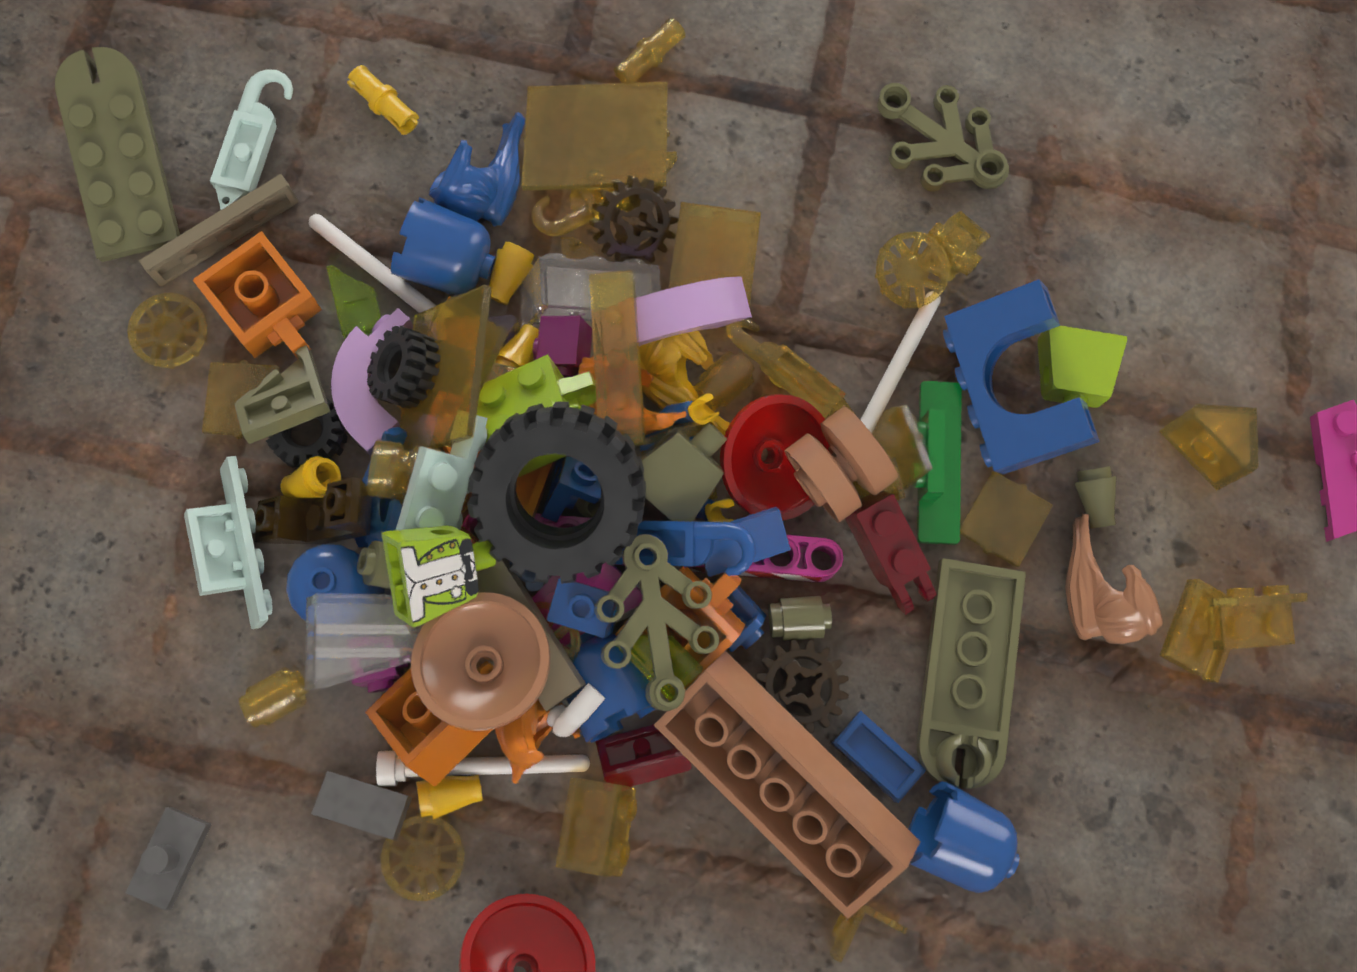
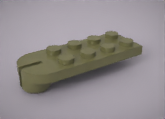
M93 47L94 60L84 50H80L63 61L55 77V91L95 255L98 260L105 262L158 249L178 237L180 232L140 74L130 60L119 51L107 47ZM98 72L100 82L94 83L95 79L97 78L96 73Z
M945 558L939 560L935 587L937 596H935L933 603L916 742L917 756L921 766L938 783L940 781L948 782L962 789L979 788L993 781L1004 766L1026 572ZM957 748L963 749L960 776L955 771Z

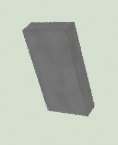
M327 771L311 814L397 841L412 797Z

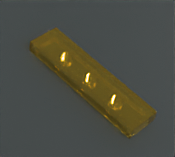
M632 270L589 274L597 416L603 420L608 416L618 423L617 430L622 435L627 433L635 444L634 446L646 445L635 274Z

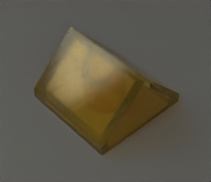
M1195 404L1159 430L1217 491L1253 473L1259 467L1257 408Z

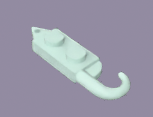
M266 69L251 76L245 86L238 109L233 112L210 179V183L216 189L221 210L255 190L258 185L277 128L276 118L271 110L265 105L258 103L261 91L266 84L277 82L284 88L285 99L290 100L293 94L291 80L286 74L278 70Z

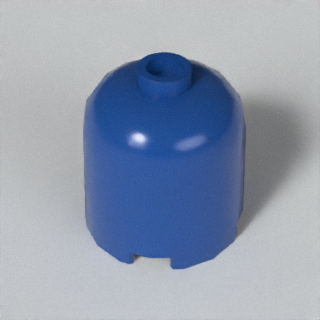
M419 197L418 202H413L399 233L407 237L402 254L393 253L391 274L454 295L468 293L475 288L480 278L488 280L496 257L489 254L491 240L486 228L473 219Z
M323 544L306 550L294 561L287 575L286 592L291 607L305 622L329 635L348 636L377 618L384 604L385 588L366 585L363 582L362 574H359L357 571L360 554L342 545Z
M584 633L570 642L572 650L567 653L586 685L589 683L605 697V700L593 714L579 727L586 743L589 741L591 743L622 730L624 727L620 720L638 713L641 719L656 710L648 703L646 698V686L651 677L641 660L632 651L631 659L625 667L610 668L602 661L601 651L605 644L614 641L616 638L615 634L602 638ZM615 645L610 649V660L613 663H619L623 659V650L619 646ZM583 688L566 699L568 705L583 690Z
M940 781L930 789V793L935 795V798L931 801L927 810L918 806L908 828L921 841L909 864L956 886L976 893L988 892L998 886L1005 878H1010L1015 873L1019 864L1017 832L1010 819L1000 811L948 782Z

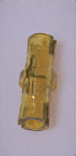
M672 17L668 18L649 38L643 37L637 42V49L619 65L614 67L615 75L626 87H631L652 66L657 68L663 62V56L686 37L685 30L681 24Z

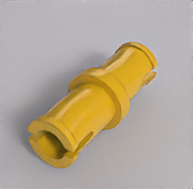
M364 65L357 66L350 72L347 84L369 102V108L376 115H383L402 135L409 134L416 128L419 115L398 98L397 91L391 85H384Z

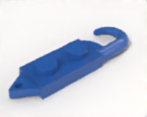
M642 521L637 529V536L652 535L663 542L668 552V563L672 566L693 567L705 564L712 554L715 540H734L741 546L742 558L737 565L726 569L725 573L728 576L740 575L747 571L753 563L756 554L755 541L750 532L743 526L732 522ZM642 549L639 559L644 565H650L653 562V554L648 549ZM623 552L622 557L615 564L624 565Z

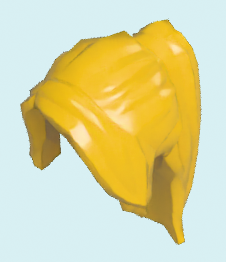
M699 331L667 337L637 347L640 357L635 363L654 376V380L650 383L649 387L639 385L638 388L661 410L668 405L695 401L699 398V395L688 380L686 360L688 358L697 365L701 364L705 370L712 368L714 364L713 356L708 351L706 342ZM705 403L703 404V405H704V409H705L708 413H711V414H714V413H715V412H714L713 410H711ZM720 416L710 421L713 426L725 435L730 424Z

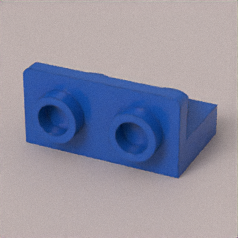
M570 456L557 460L541 517L557 523L565 507L572 510L578 498L596 504L601 497V486L593 471L581 461Z

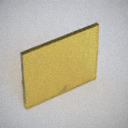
M668 82L529 86L527 91L525 134L523 135V190L613 188L612 180L614 179L622 181L626 186L628 175L638 177L640 184L644 178H648L654 181V187L667 186V138L670 136L668 129Z
M482 285L414 315L412 330L434 338V343L439 346L436 354L440 355V362L435 364V368L439 369L438 376L433 375L431 381L435 385L432 390L426 389L428 397L424 401L419 400V405L417 407L411 406L410 409L402 407L399 427L407 432V437L400 450L399 458L404 459L417 455L420 446L437 450L438 448L474 437L492 287Z

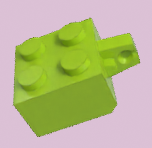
M548 354L470 389L477 415L488 418L485 426L487 429L486 442L494 431L504 424L506 419L515 413H525L530 406L542 403L544 407H553L555 401L569 402L570 408L581 409L582 404L589 406L602 398L597 381L589 371L564 378ZM547 454L533 458L522 468L518 477L559 460L566 455Z

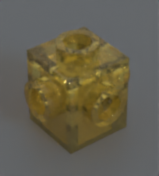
M959 211L951 216L944 225L938 222L928 232L923 240L928 245L920 254V257L927 262V268L939 278H946L951 282L959 274L963 273L967 277L983 258L978 252L991 235L962 211Z

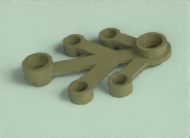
M890 83L883 87L877 101L879 112L888 119L900 118L933 141L909 144L907 142L896 143L889 155V162L894 168L906 169L912 161L954 156L965 164L945 168L938 164L928 165L921 176V185L924 189L935 192L940 190L944 183L970 180L981 188L995 189L1005 182L1009 174V165L1006 157L1001 152L993 149L989 129L991 115L985 108H973L965 120V128L969 133L974 134L975 150L964 142L957 107L959 93L956 88L950 85L941 86L933 99L934 107L942 113L943 128L910 105L911 94L904 85ZM940 96H948L952 102L945 103L941 100ZM895 102L899 108L890 107L886 103ZM978 117L982 119L984 124L977 125L973 122L972 118ZM899 151L904 152L908 158L905 160L899 159L895 153ZM982 168H990L994 175L985 173ZM936 174L940 181H930L927 175Z
M639 535L635 537L630 547L625 546L623 563L626 569L609 593L597 600L594 612L596 617L604 623L618 621L624 613V600L639 582L642 601L614 641L604 645L601 651V658L604 664L610 668L625 667L631 659L630 649L647 627L654 677L646 686V698L653 708L662 711H672L682 704L685 697V688L681 680L673 675L666 625L688 640L690 647L700 654L713 652L719 644V636L712 627H700L661 597L659 580L680 593L684 604L692 609L706 607L711 601L712 592L706 583L702 581L693 582L668 563V552L660 539L652 535ZM642 549H648L652 552L653 562L650 565H644L640 561L639 554ZM693 587H698L703 592V599L699 604L694 603L690 598V592ZM606 600H610L616 605V613L611 618L606 617L602 612V605ZM702 631L710 636V644L705 649L701 648L697 642V637ZM615 645L623 650V659L619 663H613L609 658V651ZM665 684H670L674 688L675 693L674 697L666 702L662 699L660 692Z

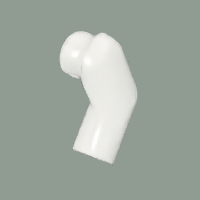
M588 683L567 708L563 705L552 708L547 715V723L553 728L554 734L561 737L570 736L593 714L605 700V697Z

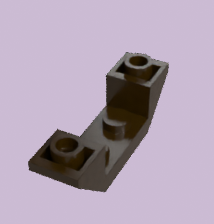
M351 477L327 483V491L324 498L308 501L280 495L258 501V508L254 513L256 520L255 542L264 544L322 545L370 535L373 492L360 478Z

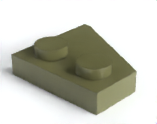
M307 345L300 347L295 352L298 360L283 373L274 369L262 379L261 384L257 388L249 390L234 403L242 434L249 444L331 412L313 356Z

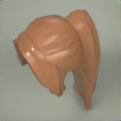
M1089 514L1077 517L1072 525L1073 547L1065 589L1070 618L1079 639L1088 640L1092 637L1103 636L1108 643L1126 644L1139 641L1147 635L1156 634L1157 629L1163 624V619L1156 596L1151 586L1146 582V579L1142 578L1141 571L1134 565H1126L1122 569L1126 578V588L1123 592L1114 589L1104 580L1093 556L1089 533Z

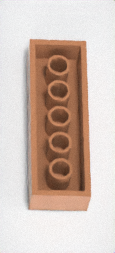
M726 651L685 691L682 704L672 711H667L654 724L847 919L907 869L921 842Z

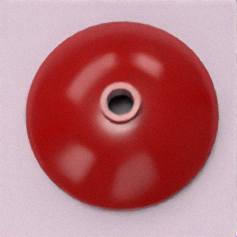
M767 395L750 402L742 408L729 424L724 435L727 440L721 446L720 466L723 470L722 479L730 497L748 514L752 515L777 507L784 521L800 516L815 505L795 478L794 473L796 471L784 452L785 449L807 433L815 437L827 450L830 447L820 425L825 418L812 404L791 395ZM766 448L768 455L766 460L763 462L761 459L762 451Z
M516 894L493 902L474 919L461 945L459 972H514V967L517 966L523 967L526 972H596V960L593 944L587 930L576 915L567 907L545 896Z

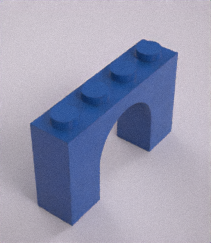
M1040 279L944 316L948 329L943 330V336L951 353L956 352L960 364L959 367L955 368L956 377L962 390L968 389L972 405L967 406L968 414L974 428L981 429L985 443L980 444V451L988 468L993 467L995 472L1006 474L1100 442L1087 403L1080 397L1031 414L1008 412L995 397L992 387V375L994 366L1001 354L1012 344L1060 326L1048 288Z

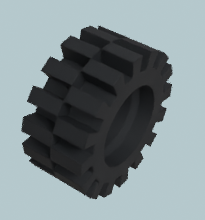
M394 326L392 331L387 330L383 334L384 341L379 339L376 343L378 351L377 353L372 352L370 357L374 362L373 365L368 366L367 373L372 374V376L367 379V385L371 386L369 391L371 395L375 396L374 398L410 409L411 406L417 407L419 400L424 401L428 397L426 389L432 390L435 385L431 380L433 375L438 376L439 369L435 368V364L440 362V355L436 354L439 346L434 343L435 339L403 326Z
M327 399L331 412L316 418L321 423L322 431L319 439L308 446L295 444L291 437L292 427L271 435L266 440L268 446L274 451L273 453L288 466L299 468L308 459L315 456L327 458L335 462L331 457L335 453L340 456L344 451L340 445L341 443H347L348 436L344 433L346 429L337 415L335 406L329 399Z

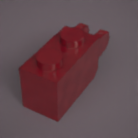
M883 491L876 496L869 494L860 499L862 506L846 517L845 520L873 575L881 585L888 587L895 603L906 615L913 611L914 605L904 584L913 580L919 594L927 602L937 596L927 574V571L931 568L894 494Z

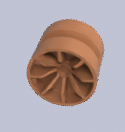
M845 406L820 424L823 435L830 446L828 450L808 433L784 450L785 455L796 471L794 476L816 506H822L838 523L862 506L860 496L852 484L854 481H857L867 492L876 496L899 479L893 463L879 442L863 422Z

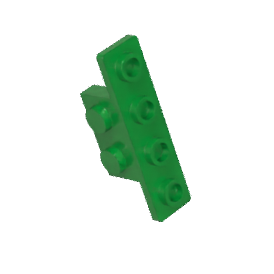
M923 381L919 386V422L915 423L913 437L914 446L918 447V462L915 463L913 469V486L918 488L917 541L919 543L956 545L960 542L962 388L959 383Z

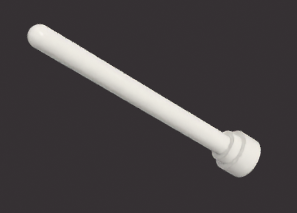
M313 214L309 218V225L313 230L429 320L428 324L432 328V334L445 344L451 343L459 336L466 324V318L453 308L447 309L444 306L440 308L401 277L391 274V270L323 216Z
M935 291L928 292L924 297L861 418V421L871 433L876 427L941 301L939 293Z
M378 751L376 763L378 787L397 786L398 782H405L407 777H420L404 765L395 751ZM583 754L544 755V758L539 763L526 769L523 774L584 772L588 770L590 760ZM506 756L467 757L447 776L512 774V769Z

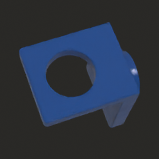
M560 578L558 579L547 621L602 638L613 634L616 622L604 623L600 621L594 612L597 600L606 596L609 591L576 581L575 583L561 584ZM606 600L602 605V612L606 617L611 618L616 613V605L610 600Z

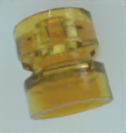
M377 439L369 467L368 496L393 500L398 494H403L405 498L420 446L415 445L410 451H407L402 443ZM426 447V448H429V449H433V450L440 451V449H437V448Z

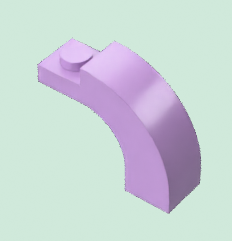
M741 276L711 279L654 292L618 303L619 306L595 314L605 355L616 354L683 333L719 328L752 317Z
M399 308L391 315L387 314L381 317L375 323L372 329L373 333L369 337L356 326L341 345L332 370L331 391L337 415L348 433L370 457L373 456L384 431L387 432L388 429L393 427L402 428L399 422L378 403V400L374 398L375 396L371 395L369 391L371 386L367 385V379L372 376V374L367 373L368 366L373 365L374 362L370 357L372 352L377 353L378 351L376 346L378 340L384 341L383 334L387 330L392 331L394 326H403L416 331L410 318Z

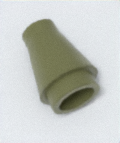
M1111 466L1076 472L1078 482L1074 484L1085 512L1089 514L1090 528L1116 525L1115 500L1117 476L1112 477Z

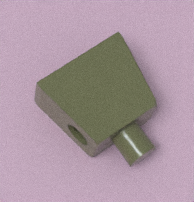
M710 422L705 424L693 439H690L678 427L674 428L639 455L644 466L643 475L644 481H646L645 498L671 521H693L723 475L722 467L712 458V455L724 444L727 438Z

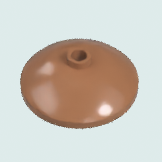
M480 592L476 598L426 622L422 626L415 640L411 657V673L414 687L424 705L436 717L451 726L472 731L499 728L521 717L532 707L542 693L550 671L549 642L542 625L526 606L502 594ZM485 661L494 662V668L491 673L486 675L480 674L479 669L482 663Z

